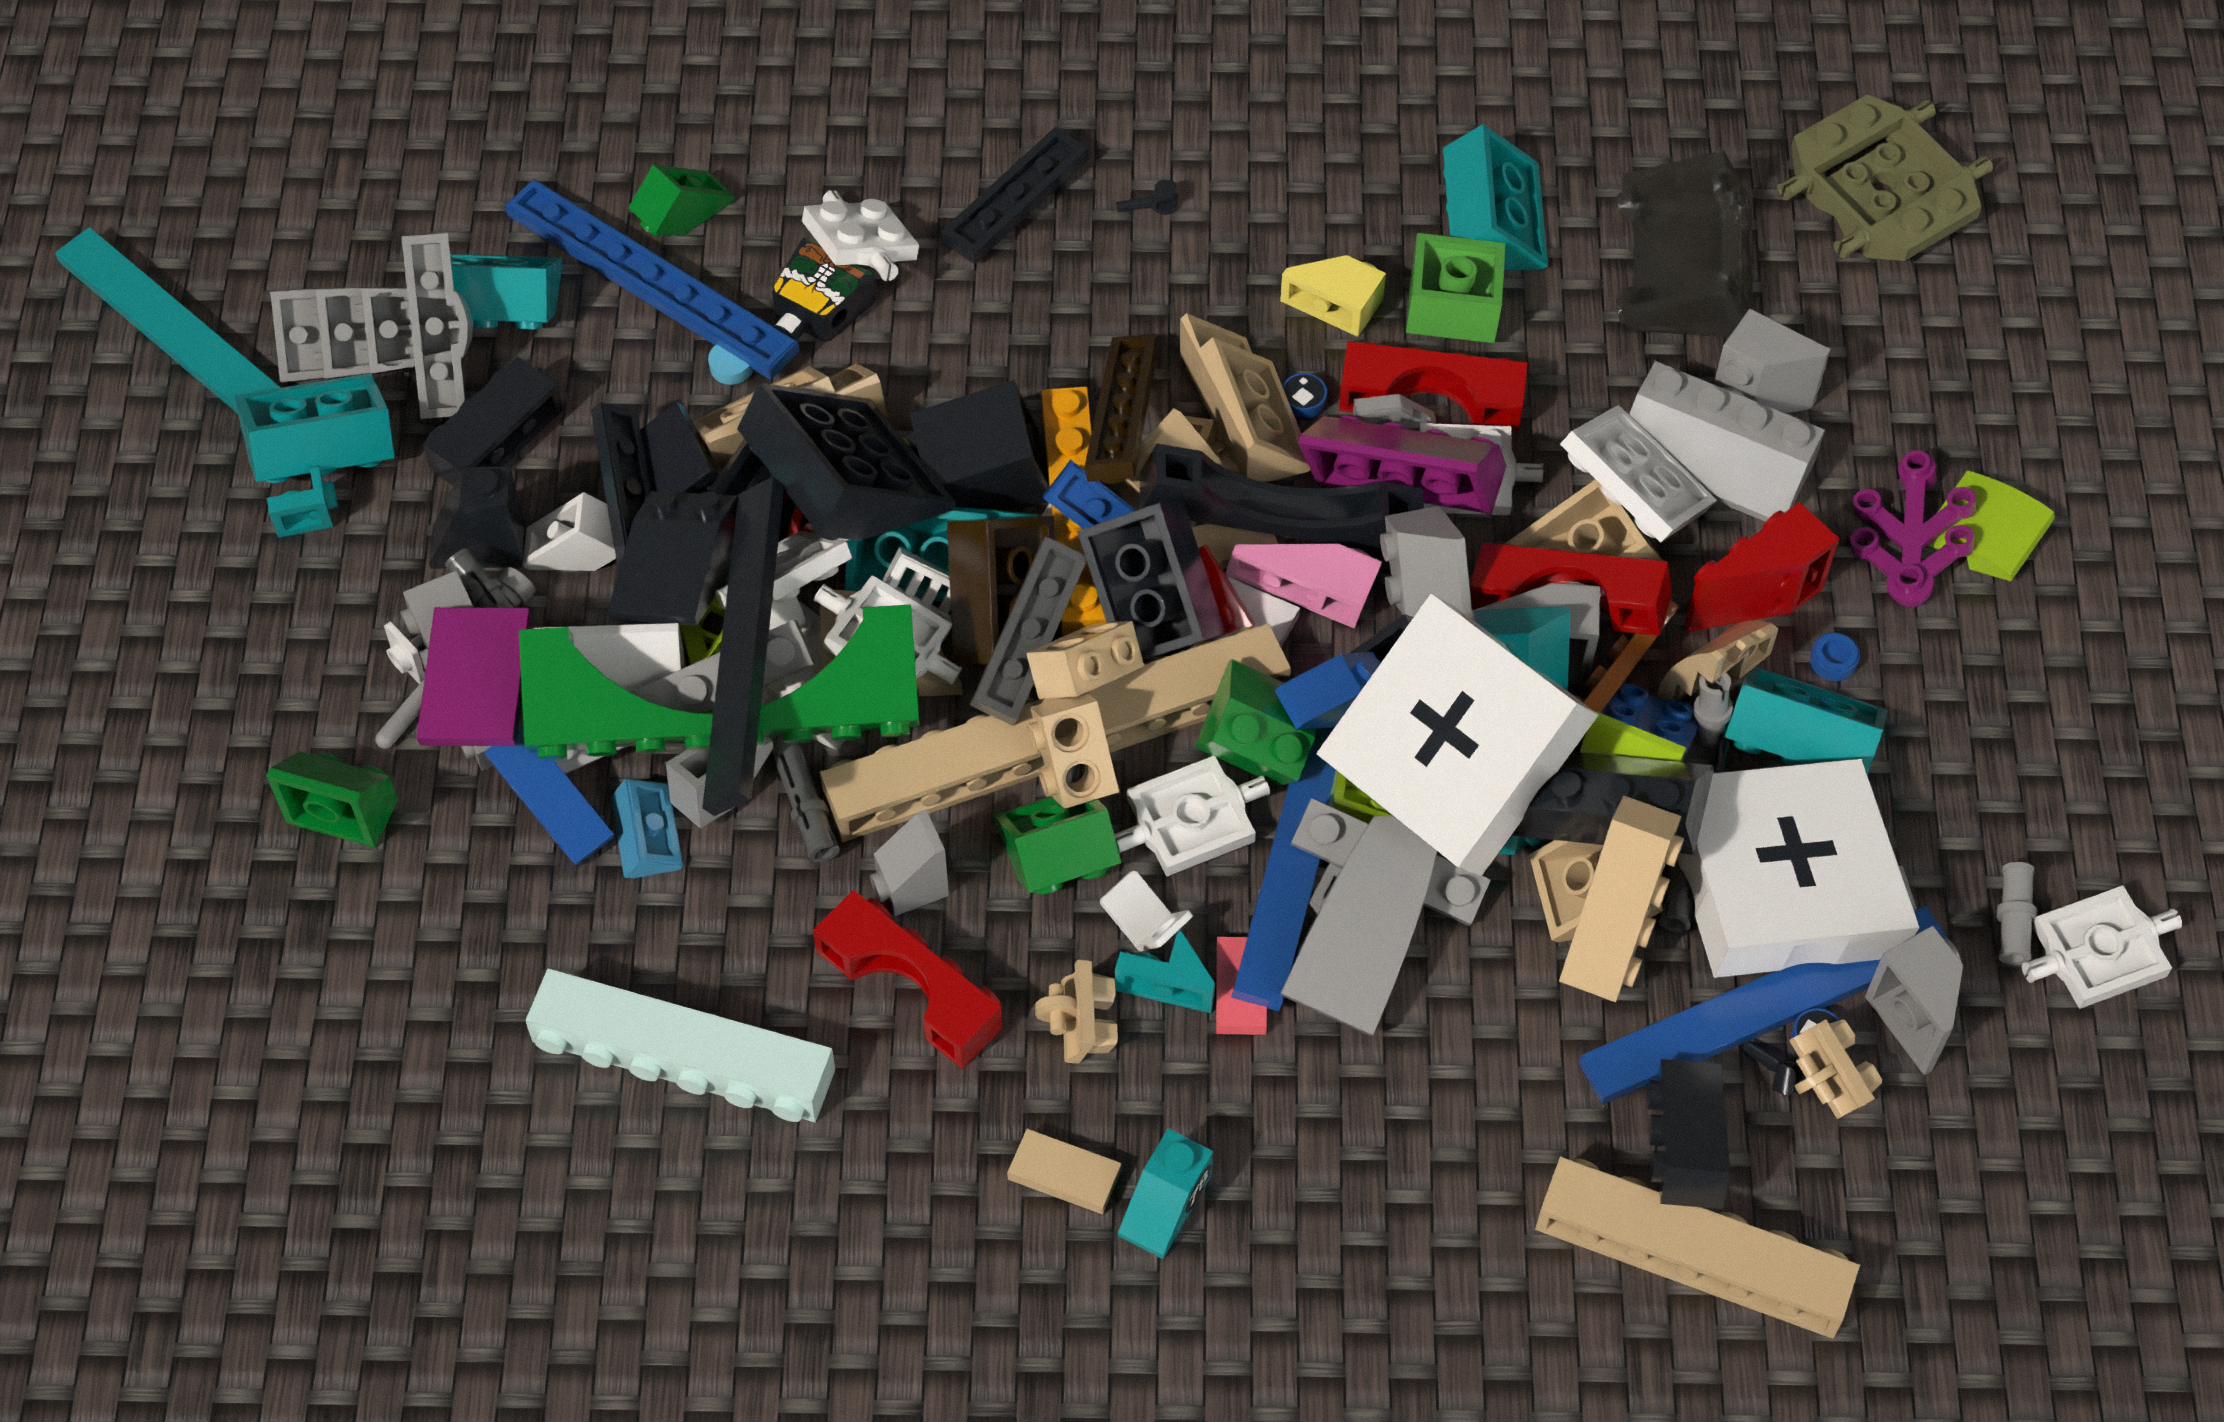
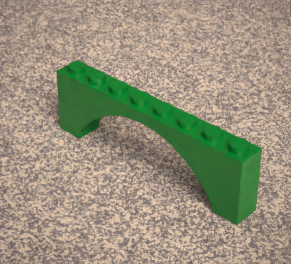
M911 604L862 607L863 621L832 662L814 678L793 692L768 704L761 705L757 746L764 744L763 737L783 736L784 743H805L813 741L812 734L832 733L833 740H852L861 738V731L881 729V736L898 737L909 735L910 727H919ZM569 627L519 630L524 743L530 753L538 752V759H564L568 757L567 750L587 749V756H611L617 754L616 747L636 746L637 753H658L666 751L665 744L685 743V749L687 750L709 749L713 714L673 710L648 702L624 690L605 677L574 646L573 634Z

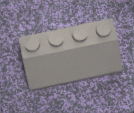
M1657 361L1654 362L1638 391L1629 413L1657 443L1717 500L1716 502L1765 522L1775 512L1782 510L1785 513L1793 507L1816 461L1825 429Z

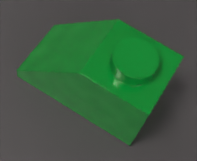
M653 164L628 208L641 219V227L650 234L657 237H662L664 234L684 236L730 205L735 196L708 171Z

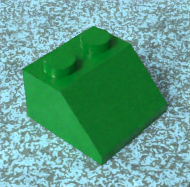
M1231 659L1227 664L1195 748L1258 777L1262 775L1266 781L1282 786L1299 780L1315 739V729L1297 730L1275 693V690L1283 684L1282 682Z
M299 751L270 767L266 775L286 823L376 848L398 801L391 778L385 772L373 766L359 768L348 765L335 756L326 753H319L316 756Z
M1050 796L993 815L1017 879L1028 893L1048 894L1062 888L1065 881L1078 877L1082 879L1097 878L1108 873L1109 867L1121 864L1108 810L1098 799L1064 809Z

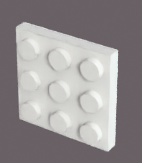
M1619 405L1572 430L1560 443L1568 452V458L1575 467L1583 472H1589L1602 485L1601 490L1610 501L1617 505H1623L1635 517L1637 527L1647 536L1657 538L1660 542H1663L1703 515L1717 501Z

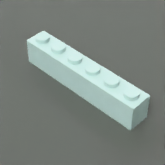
M547 969L525 1020L532 1042L546 1052L562 1054L563 1051L582 1056L585 1061L597 1067L607 1068L611 1064L629 1069L633 1075L647 1081H656L658 1078L675 1082L681 1089L692 1094L702 1095L706 1091L724 1096L728 1102L738 1107L751 1108L755 1105L772 1110L776 1116L791 1122L805 1119L816 1123L836 1070L832 1048L552 969Z

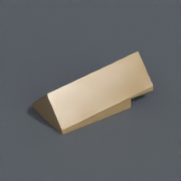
M1186 313L1180 319V359L1211 419L1215 420L1218 433L1233 462L1239 469V474L1253 480L1269 482L1311 470L1298 444L1301 432L1273 362L1253 354L1246 337Z
M857 363L829 377L808 366L772 383V385L867 398L875 404L885 418L888 417L877 373ZM754 392L692 421L715 468L726 465L744 438L737 430V427Z

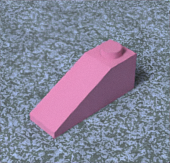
M1236 544L1225 574L1351 628H1355L1382 562L1372 558L1363 550L1350 549L1340 544Z

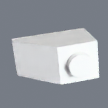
M584 492L527 527L522 566L529 570L596 571L616 559L607 504Z

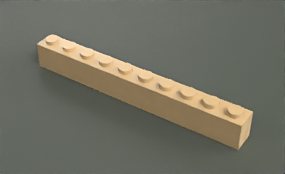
M1267 623L1255 628L1251 626L1244 627L1235 631L1231 636L1213 642H1198L1188 650L1168 657H1153L1144 663V667L1087 692L1098 702L1110 753L1205 721L1227 664L1231 659L1282 683L1289 681L1291 668L1270 624ZM1044 698L1035 701L1026 700L1019 718L1013 726L991 715H978L969 719L963 725L944 731L933 730L924 734L920 739L899 746L887 745L872 755L854 761L842 760L833 764L829 769L821 771L823 796L841 842L843 843L908 821L918 812L926 809L929 814L1039 777V769L1045 768L1041 751L1036 752L1029 737L1027 725L1034 722L1030 707L1059 698ZM1066 718L1058 723L1055 729L1056 738H1063L1071 733L1074 726L1073 718Z

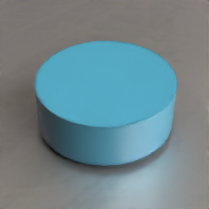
M717 344L709 353L708 361L711 374L720 383L728 385L742 383L754 371V369L750 368L749 364Z

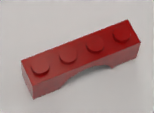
M1347 341L1339 411L1353 413L1354 399L1395 394L1405 397L1414 393H1436L1457 402L1468 414L1472 425L1511 426V432L1518 433L1523 408L1527 362L1513 361L1508 358L1493 359L1468 356L1459 352L1426 351L1417 347L1401 348L1378 345L1373 342Z
M1482 543L1469 584L1474 610L1551 583L1579 582L1586 586H1600L1599 606L1608 614L1613 631L1660 636L1672 595L1668 561H1658L1651 558L1638 559L1609 556L1603 553L1569 552L1555 548L1540 549L1520 547L1512 544Z
M853 889L813 929L816 952L852 981L868 974L888 972L902 975L915 982L924 991L929 1000L923 1018L925 1040L962 1070L1002 1030V1009L998 997L983 985L976 987L964 978L963 971L952 959L947 956L939 958L930 951L925 940L914 929L908 926L903 929L891 920L887 909L876 899L869 898L866 900Z

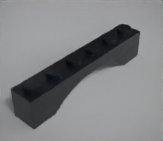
M1157 443L1140 471V509L1160 502L1182 498L1190 521L1329 544H1340L1382 552L1380 535L1386 533L1385 516L1424 509L1423 488L1383 481L1338 488L1279 486L1234 473L1214 462L1202 451Z

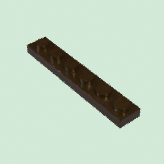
M1156 334L1112 337L1085 461L1087 482L1102 481L1107 484H1115L1135 477L1159 350Z

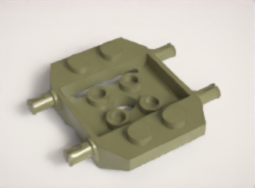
M1867 94L1794 136L1791 146L1794 176L1779 183L1777 190L1780 197L1783 196V199L1786 201L1802 192L1816 208L1835 217L1845 236L1834 242V250L1837 254L1840 253L1839 257L1845 258L1858 249L1866 258L1905 261L1978 218L1982 206L1974 181L1993 171V164L1990 159L1987 161V156L1983 155L1969 165L1961 166L1919 125L1936 114L1933 104H1930L1929 100H1924L1910 110H1904L1899 106ZM1883 138L1888 141L1878 145L1875 150L1858 160L1845 164L1842 169L1826 177L1823 172ZM1883 183L1890 186L1893 191H1878L1872 185Z

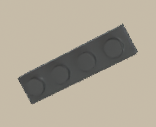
M1045 536L1037 550L970 706L1012 726L1016 723L1034 683L1026 653L1052 642L1087 561L1085 555Z

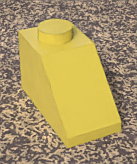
M1348 255L1288 267L1282 274L1280 301L1359 337L1383 301L1386 273L1378 270L1368 262H1361Z

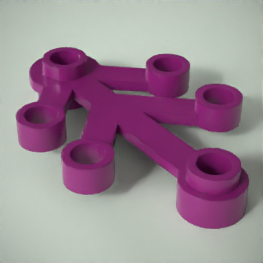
M1919 450L1907 453L1898 465L1900 483L1906 489L1904 524L1882 507L1881 497L1877 491L1864 489L1857 492L1853 498L1855 515L1861 520L1871 522L1902 548V563L1880 547L1878 533L1870 527L1858 528L1851 534L1852 552L1858 558L1867 559L1888 577L1886 581L1888 594L1898 604L1905 607H1916L1926 602L1934 589L1933 577L1957 558L1965 557L1972 553L1975 547L1974 535L1969 527L1964 525L1953 526L1960 519L1969 518L1976 511L1975 494L1967 487H1958L1951 490L1947 496L1948 505L1924 523L1925 492L1935 484L1937 472L1934 459L1927 453ZM1922 466L1919 469H1912L1913 467ZM1960 500H1966L1969 502L1964 506L1955 505V503ZM1865 502L1875 503L1869 508L1861 507ZM1948 530L1945 534L1946 545L1922 561V549ZM1959 538L1967 540L1963 544L1952 543L1954 540ZM1862 540L1872 541L1867 546L1858 545ZM1908 580H1916V582L1912 584L1904 583Z

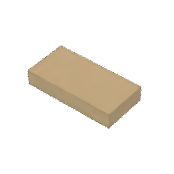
M1026 1129L1007 1175L1010 1181L1103 1215L1121 1173L1122 1163Z

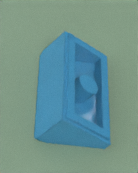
M624 779L611 797L624 878H639L680 870L683 867L673 805L670 803L668 783Z

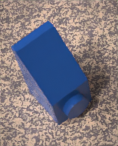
M1373 652L1340 654L1281 684L1275 690V693L1297 730L1336 727L1381 662Z

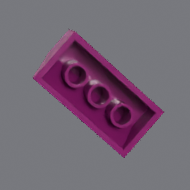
M1348 415L1341 416L1340 418L1323 416L1303 432L1298 441L1311 472L1320 486L1338 488L1383 481L1423 488V503L1486 514L1493 513L1507 466L1499 444H1495L1484 437L1476 436L1470 439L1451 437L1446 432L1435 429L1427 430L1426 432L1408 430L1404 426L1392 422H1387L1383 425L1364 423L1359 418Z

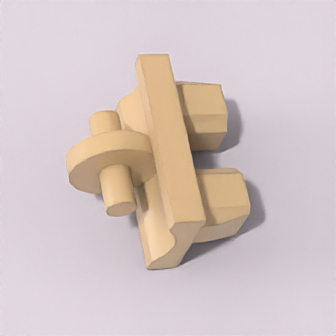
M1077 960L1075 962V972L1064 977L1061 980V984L1049 985V996L1039 999L1035 1004V1016L1037 1019L1050 1023L1051 1034H1063L1064 1060L1067 1063L1079 1064L1087 1053H1109L1118 1041L1117 1024L1115 1021L1095 1019L1094 1009L1108 1010L1114 1003L1116 995L1115 979L1093 974L1092 961Z
M1825 1019L1789 1040L1800 1058L1796 1062L1806 1077L1794 1085L1799 1094L1813 1088L1821 1103H1828L1837 1119L1875 1099L1872 1092L1882 1083V1078L1873 1064L1865 1061L1855 1067L1845 1049L1855 1044V1034L1846 1020L1828 1023Z

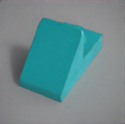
M1180 930L1177 932L1169 963L1160 961L1156 956L1145 952L1129 954L1120 951L1115 968V991L1212 1013L1215 982Z

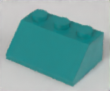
M1484 124L1443 148V175L1446 182V211L1448 213L1450 237L1506 243L1504 270H1542L1548 267L1539 163Z
M450 254L454 290L460 291L469 304L473 327L493 328L498 326V321H515V328L540 329L542 328V322H548L555 316L562 272V257Z
M370 373L235 395L247 456L256 482H284L290 479L291 476L311 473L310 468L320 466L322 475H327L336 471L337 468L354 465L373 467L379 465L383 460L394 459L388 408Z
M1569 606L1473 610V621L1503 642L1508 650L1525 664L1547 675L1568 691L1571 615Z
M1755 666L1747 673L1725 738L1734 740L1733 745L1736 748L1748 753L1761 754V751L1764 750L1779 755L1780 762L1788 766L1862 759L1866 774L1868 775L1884 729L1888 709Z

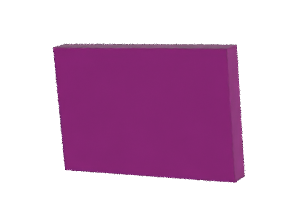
M434 607L416 737L420 745L516 747L522 703L519 630L531 629L532 614L529 608Z

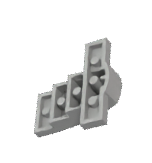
M448 233L402 236L407 287H345L271 291L280 382L318 378L327 379L366 373L372 374L415 366L420 418L453 416L465 401L461 357L466 355L472 341L473 319L469 304L460 291L454 290Z
M1311 798L1290 845L1340 867L1341 870L1319 908L1320 910L1299 950L1300 952L1280 995L1362 1033L1373 1036L1408 950L1422 905L1470 926L1491 879L1458 868L1451 861L1436 855V849L1394 816H1374L1369 824Z

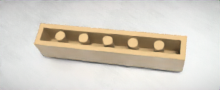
M1563 1157L1559 1158L1535 1228L1539 1232L1834 1339L1843 1321L1860 1267L1859 1264L1848 1261L1844 1254L1828 1248L1818 1250L1798 1243L1794 1236L1779 1230L1768 1232L1748 1225L1744 1218L1733 1213L1721 1212L1718 1214L1701 1207L1660 1204V1192L1649 1189L1643 1181L1629 1176L1618 1178L1600 1171L1596 1165L1587 1160L1577 1158L1572 1160Z

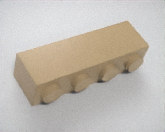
M1623 795L1612 818L1560 976V982L1613 1002L1617 1001L1623 984L1633 987L1642 964V959L1634 957L1637 945L1644 948L1647 947L1656 923V919L1647 917L1650 907L1653 905L1660 908L1670 879L1661 876L1664 866L1667 864L1674 867L1684 838L1675 835L1681 816Z

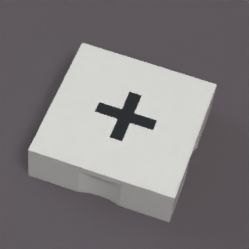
M1430 594L1316 754L1458 868L1482 876L1523 820L1524 814L1537 791L1551 776L1558 772L1598 717V714L1547 675L1528 666L1513 655L1503 642L1458 608Z
M1862 759L1713 773L1695 854L1679 853L1677 859L1692 889L1695 901V918L1714 978L1781 971L1785 968L1805 963L1844 964L1880 960L1884 952L1915 936L1919 925Z

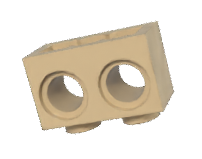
M1132 621L1094 623L1026 653L1039 699L1078 697L1144 667Z
M1085 693L1078 697L1059 698L1030 707L1034 722L1027 725L1028 733L1034 750L1036 752L1041 751L1045 768L1039 769V777L1047 797L1052 796L1065 809L1119 792L1098 702L1095 698ZM1066 718H1073L1074 726L1071 733L1066 737L1056 738L1055 729L1058 723ZM1077 764H1084L1085 772L1082 778L1075 783H1067L1066 776L1070 768Z

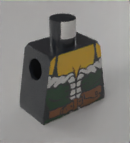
M804 237L774 286L772 293L775 314L780 319L774 327L796 341L804 332L822 342L831 341L876 301L874 273L856 264L835 265L820 245Z

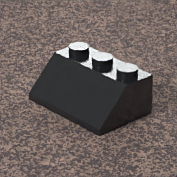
M1182 498L1160 502L1077 531L1106 622H1133L1143 660L1226 633Z

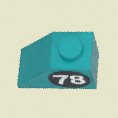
M1168 1128L1143 1169L1119 1228L1118 1236L1164 1259L1212 1176L1213 1151Z

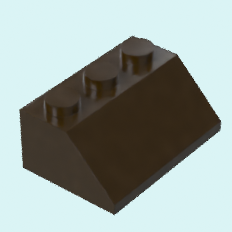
M1054 516L947 521L953 663L988 664L1042 540L1046 536L1055 541ZM1059 625L1052 641L1059 639Z

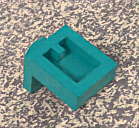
M320 466L310 468L313 489L305 491L293 490L279 496L267 498L269 515L278 538L333 527L331 509L338 508L337 494L333 481H324Z

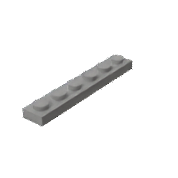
M797 619L769 630L763 687L816 664ZM720 652L635 689L630 693L648 702L673 710L691 713L710 711L714 709ZM616 747V750L619 751L626 747ZM587 749L567 750V758L554 761L567 774L605 756H587Z

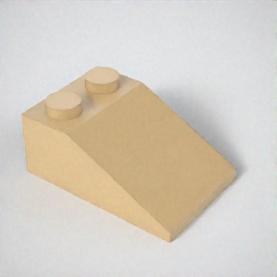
M1596 479L1505 543L1520 547L1555 548L1569 552L1603 553L1609 556L1638 559L1651 558L1663 561L1647 536L1637 527L1632 514L1623 505H1617L1610 501L1602 492V485Z

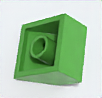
M1417 233L1408 300L1406 333L1495 343L1502 307L1506 243Z

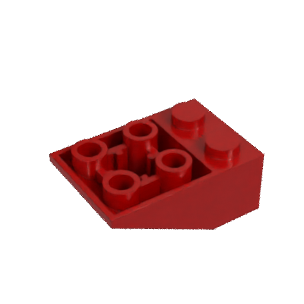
M1800 502L1785 513L1782 510L1775 512L1765 522L1762 530L1751 538L1748 535L1741 537L1731 547L1728 555L1717 563L1714 560L1707 562L1696 573L1693 594L1687 603L1689 609L1684 628L1691 632L1791 614L1823 590L1840 538Z

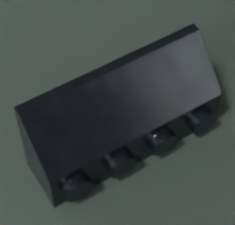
M1571 752L1558 772L1551 776L1537 791L1524 814L1523 820L1512 835L1604 845L1612 818L1624 795L1681 816L1675 834L1684 838L1679 853L1694 855L1714 773L1713 765Z

